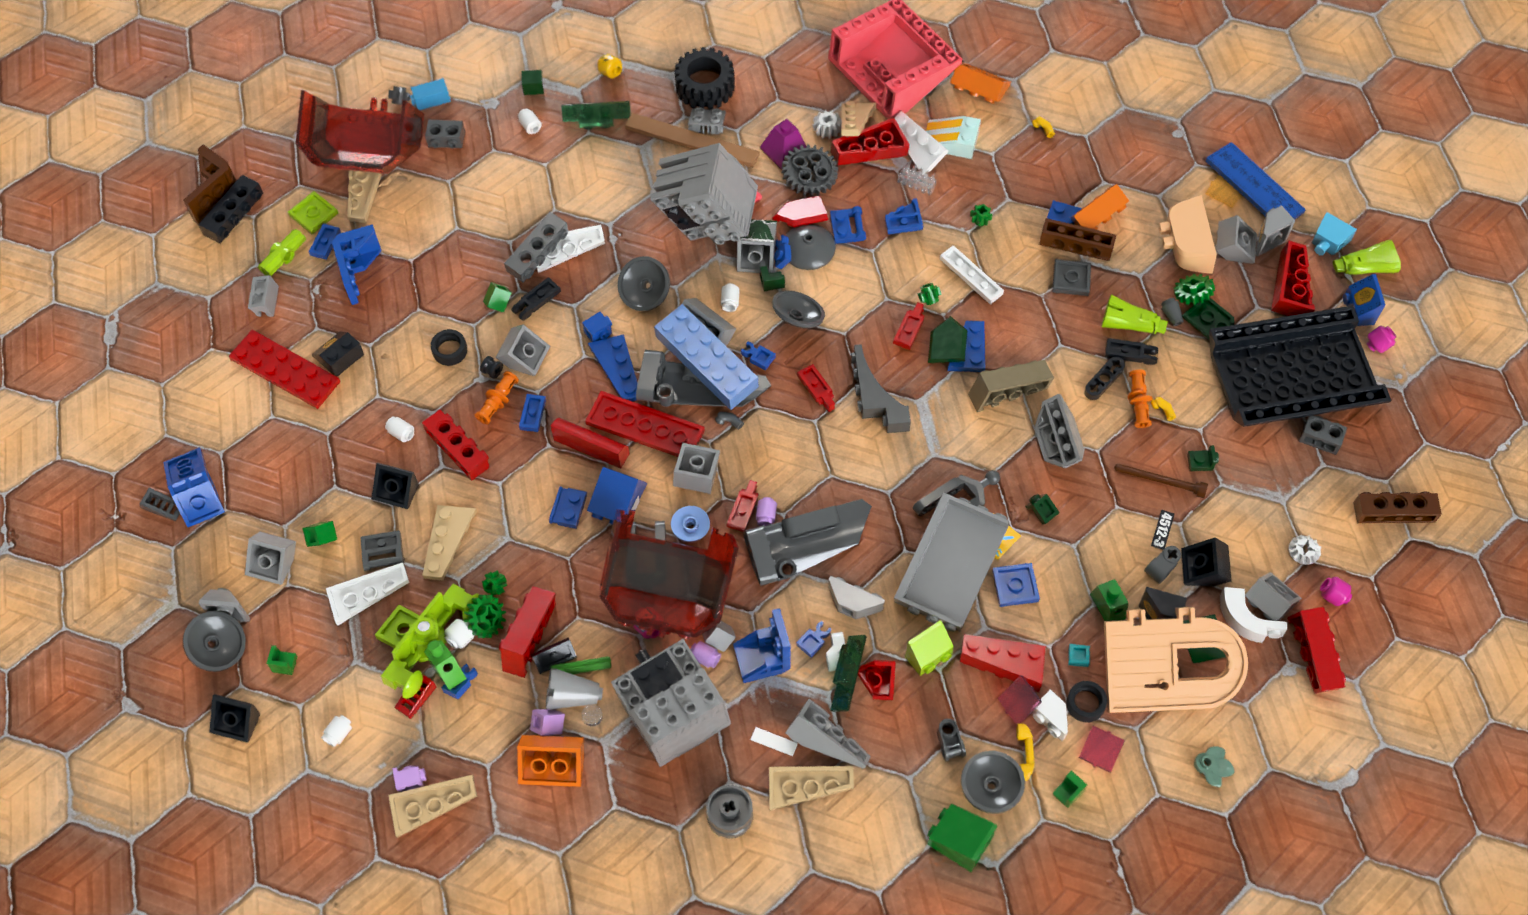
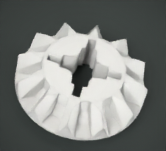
M1301 534L1298 537H1294L1289 544L1291 557L1300 564H1313L1321 555V546L1317 544V540L1310 538V535L1303 536ZM1307 544L1308 551L1303 555L1304 552L1301 547Z

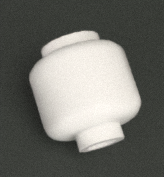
M456 619L446 628L444 639L454 649L457 647L463 649L475 637V635H472L473 630H468L469 622Z

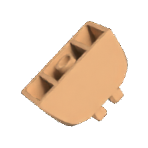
M1201 195L1173 205L1168 211L1167 222L1159 223L1160 235L1169 234L1168 237H1163L1162 239L1163 249H1173L1175 261L1181 268L1193 272L1213 274L1217 253Z

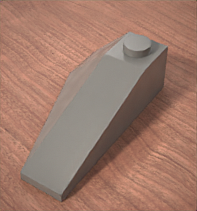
M808 699L785 733L792 741L798 742L804 747L864 769L871 756L854 739L847 738L843 733L844 729L840 725L835 726L828 719L830 715L824 709Z

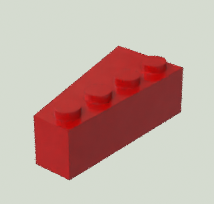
M891 118L863 129L859 136H843L832 140L830 153L834 156V160L837 161V166L905 157L908 154L910 144L896 119Z

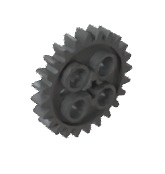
M807 144V148L800 145L799 150L794 147L793 152L789 151L788 156L785 155L782 162L781 173L783 174V179L786 180V185L791 184V190L796 188L797 194L803 191V196L807 192L811 197L814 192L818 196L820 191L825 194L827 189L831 190L832 185H835L838 176L837 161H833L834 156H828L829 151L822 152L823 147L818 150L816 145L813 148H810L809 144Z

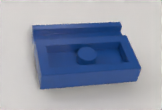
M560 486L549 517V523L577 529L587 498V492L571 488L565 489Z

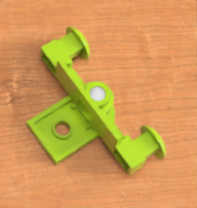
M452 584L444 595L438 592L421 615L398 605L375 634L376 639L394 648L392 651L394 659L381 675L383 684L394 690L397 687L403 689L402 696L404 699L413 697L422 685L423 675L419 670L414 673L410 670L417 661H429L424 651L428 648V644L431 641L437 640L442 641L444 644L446 643L443 627L457 609L463 612V620L468 618V615L464 614V611H469L467 604H473L472 598H478L480 594L476 593L472 596L465 592L463 588ZM402 627L409 628L406 633H399V630Z

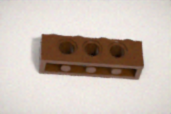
M1046 218L1039 245L1110 262L1117 235Z
M1427 491L1420 493L1382 492L1380 494L1363 492L1358 494L1353 502L1357 523H1436L1442 515L1438 493Z

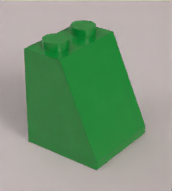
M951 804L948 809L944 807L938 816V819H940L938 825H932L928 831L927 836L929 839L927 844L969 872H972L993 839L998 825Z

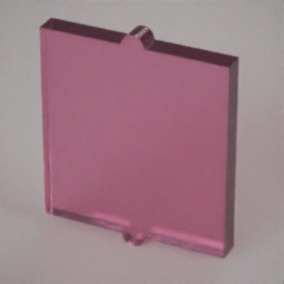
M1020 675L998 698L1006 709V714H1009L1016 724H1021L1042 703L1035 693L1034 687L1029 685L1023 675Z
M1092 726L1079 758L1093 764V767L1097 766L1111 773L1125 740L1112 735L1110 731L1106 732Z

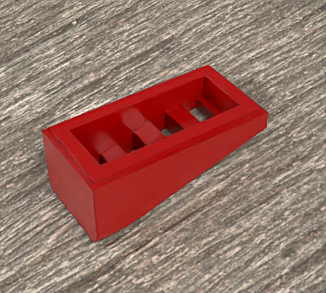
M423 675L422 683L426 687H420L421 695L416 693L413 696L417 701L414 703L410 699H404L401 696L394 707L409 719L413 718L437 688L435 682ZM405 702L412 707L411 710L403 706Z

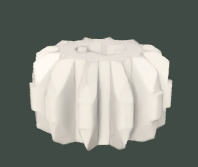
M825 110L824 113L819 112L815 116L813 129L816 131L817 136L821 135L822 139L825 137L830 139L831 136L837 137L838 133L841 132L842 120L839 118L838 113L834 114L833 110L831 112Z

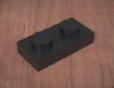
M565 638L531 654L539 674L550 670L552 665L563 664L577 657L569 638Z

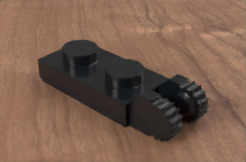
M548 277L521 297V300L513 305L512 312L516 314L522 311L519 318L526 320L532 313L559 294L561 288Z
M1108 338L1106 341L1105 358L1119 357L1126 361L1143 362L1148 365L1157 364L1158 358L1151 356L1158 353V347L1111 338Z

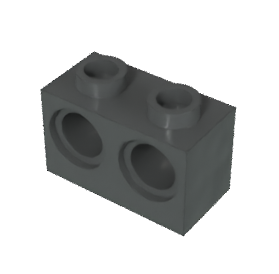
M428 120L425 134L428 147L463 148L465 136L463 121Z
M1312 415L1305 422L1299 442L1336 455L1342 446L1347 427L1337 422L1325 420L1320 416Z

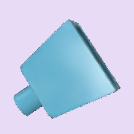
M1326 212L1312 241L1316 245L1314 251L1318 255H1324L1325 252L1335 255L1352 240L1357 229Z

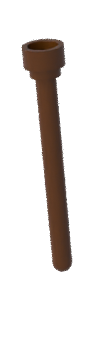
M1116 464L1114 467L1118 472L1193 491L1196 497L1205 498L1208 483L1200 482L1193 484L1121 464Z

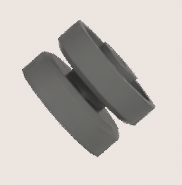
M732 784L723 785L709 795L706 803V812L711 830L718 836L727 839L737 838L745 834L753 821V805L749 794L742 787Z

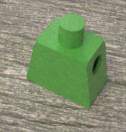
M434 640L428 644V648L425 649L424 653L435 672L449 690L467 679L454 656L442 641ZM448 663L451 670L444 671L443 667Z

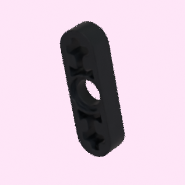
M1119 357L1110 358L1087 383L1084 394L1088 399H1099L1122 374L1125 367L1123 359ZM1117 364L1119 367H1116L1113 370V372H1111L1112 366H1115ZM1106 375L1110 380L1104 382L1100 380V376ZM1098 385L1097 391L1090 392V390H1093Z

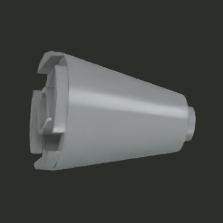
M556 668L550 669L546 709L552 710L597 704L598 700H602L603 688H599V683Z

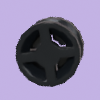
M487 356L480 366V371L484 374L488 373L492 379H496L503 369V363L495 361L491 356Z

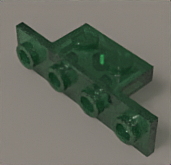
M630 101L561 105L563 122L579 121V128L592 129L593 127L609 128L614 126V119L629 118L631 115Z
M866 635L848 636L847 644L841 646L833 679L836 689L830 709L832 712L849 711L867 638Z

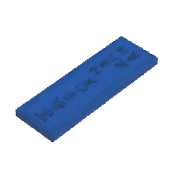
M1232 142L1206 158L1205 162L1265 217L1270 209H1276L1280 206H1283L1294 220L1305 213L1306 209Z

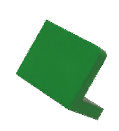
M491 282L483 302L488 308L504 312L512 292L505 286Z
M333 521L320 522L302 528L307 547L320 546L337 540Z
M272 645L266 664L273 673L292 675L298 656L296 653L282 652L277 646Z
M1071 770L1066 775L1064 781L1053 792V795L1069 808L1085 791L1088 784Z

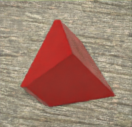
M873 660L854 669L873 699L893 700L896 661Z

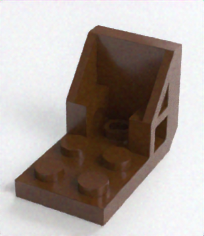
M205 145L198 148L199 170L207 180L201 183L198 188L183 200L193 221L197 224L205 218L236 182L228 162Z

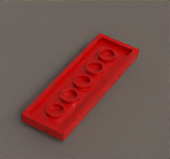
M253 329L229 355L230 360L316 409L323 404L341 382L337 376Z
M600 391L585 420L588 426L676 457L679 456L682 443L698 446L705 431L704 426L604 391Z

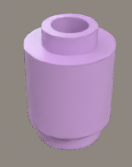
M764 497L758 501L756 521L759 526H767L775 522L777 503L772 498Z
M702 641L694 643L690 649L698 663L707 668H715L721 657L717 649Z

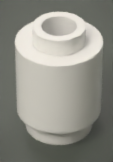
M523 109L519 112L518 121L529 134L537 133L542 123L533 111Z
M729 283L721 288V306L724 311L733 312L739 306L740 289L735 284Z
M391 417L385 425L388 433L402 442L409 441L414 436V427L399 417Z
M343 715L340 717L335 716L323 731L324 735L321 738L332 747H335L343 741L352 729L350 726L351 721Z

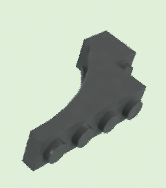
M862 344L854 345V352L851 353V363H855L853 379H857L855 394L860 398V401H857L858 412L862 413V419L882 417V424L886 426L887 433L910 431L909 406L899 403L881 387L867 365Z

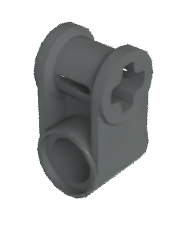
M1175 546L1166 547L1148 564L1144 571L1157 583H1162L1178 564L1181 558V551Z
M952 719L942 720L937 730V736L944 761L947 762L949 759L958 756L966 757L965 746L956 722ZM949 727L952 733L945 734L942 728Z

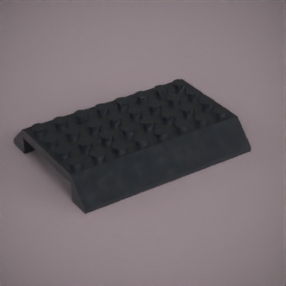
M1341 307L1210 329L1211 359L1233 420L1246 427L1391 402L1392 400L1386 385H1377L1355 328L1359 319L1354 307Z

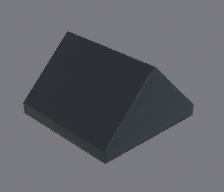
M376 463L371 499L408 509L419 486L414 472Z
M214 694L212 696L209 733L248 743L261 714L251 703Z

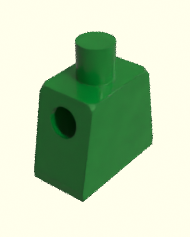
M1115 579L1098 585L1090 593L1104 621L1126 620V610H1128L1129 603Z

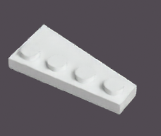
M900 111L895 116V119L910 144L908 150L910 157L923 177H925L948 153V150L905 113Z
M601 225L568 231L565 239L560 240L557 243L556 249L546 256L544 263L541 266H537L538 273L605 244ZM537 246V247H535L534 249L538 250V249H541L542 247H541V246Z
M403 562L326 588L336 625H340L408 584L409 579Z

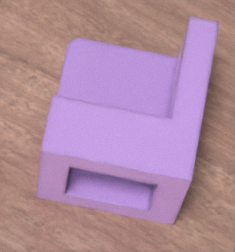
M556 709L533 710L530 730L541 736L562 734L565 714Z

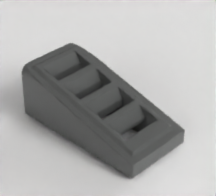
M148 488L139 504L140 508L176 521L180 515L178 508L174 514H170L173 506L176 505L173 498L151 488ZM152 498H156L153 505H150ZM160 500H162L163 502L161 506L157 508V504ZM167 503H170L167 510L164 511L163 509Z

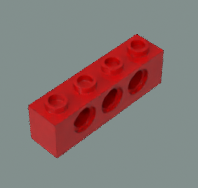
M439 409L422 422L424 430L472 481L490 467L488 463L489 457L484 450L480 451L477 448V444L471 437L468 439L465 436V431L460 425L456 426L453 423L454 420L448 413L444 414Z

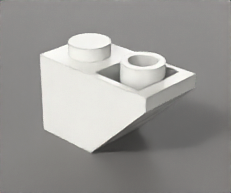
M1049 690L1033 706L1031 713L1039 724H1044L1048 728L1049 733L1054 738H1059L1063 741L1068 732L1066 703L1053 691Z

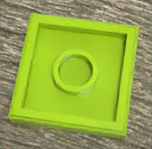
M315 191L288 211V215L312 235L323 224H326L339 214L334 206Z

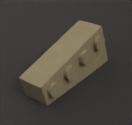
M1034 360L1026 364H1016L1006 368L1000 367L991 371L984 370L979 373L968 395L976 411L980 412L984 410V406L991 405V407H995L1002 400L1008 399L1012 401L1023 393L1027 396L1048 389L1054 376L1045 360Z

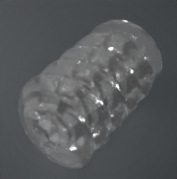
M910 163L903 167L897 181L898 183L902 181L904 186L908 184L909 188L915 186V190L919 191L921 189L922 193L928 192L929 196L933 193L937 184L935 173L929 177L928 170L925 174H922L923 168L916 172V166L914 165L910 169Z

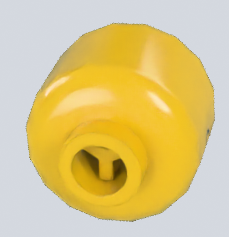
M609 53L599 58L597 65L598 71L601 74L612 79L622 72V61Z

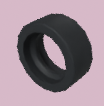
M442 330L432 338L430 343L433 357L441 365H456L466 357L468 352L465 338L457 330ZM446 341H457L460 344L459 349L452 354L445 355L438 351L439 346Z
M1078 682L1069 691L1066 700L1067 709L1070 715L1078 721L1084 723L1096 721L1103 715L1108 702L1107 694L1095 682ZM1088 691L1093 693L1099 700L1098 708L1093 712L1080 710L1075 704V696L1078 692Z

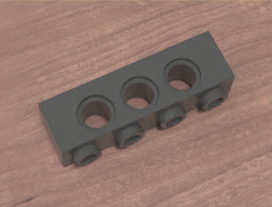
M550 211L504 263L506 271L521 282L531 278L538 265L541 266L546 256L556 249L557 243L567 236V223ZM548 233H552V234H553V235L550 236V237L545 236V235L548 234ZM537 246H541V247H542L541 249H538V250L534 249V248L537 247ZM525 259H530L527 263L523 262Z

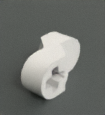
M842 632L830 634L832 647L826 653L829 672L841 670L839 656L845 651V641Z

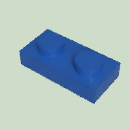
M323 224L309 250L310 256L327 260L333 249V239L337 234L341 233L340 228Z
M526 395L519 424L520 430L539 432L546 403L545 396Z

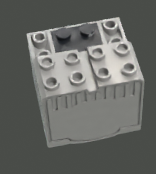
M720 143L660 159L659 166L662 169L657 170V179L653 186L657 192L651 194L650 200L690 241L710 237L716 244L723 245L725 241H739L741 237L748 236L758 185L751 179L740 162L733 155L729 154Z
M684 639L653 657H650L646 649L638 651L635 656L640 665L611 681L620 702L659 767L695 748L731 724L724 700Z

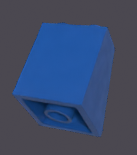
M603 467L587 511L591 512L594 518L603 520V517L610 519V524L620 527L621 524L625 523L638 495L640 500L647 482Z

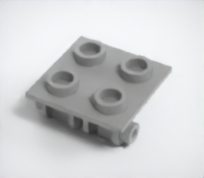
M700 107L692 109L688 122L689 130L701 133L702 126V134H704L705 126H707V134H709L711 126V134L720 135V133H723L726 111L717 108L712 110H705Z

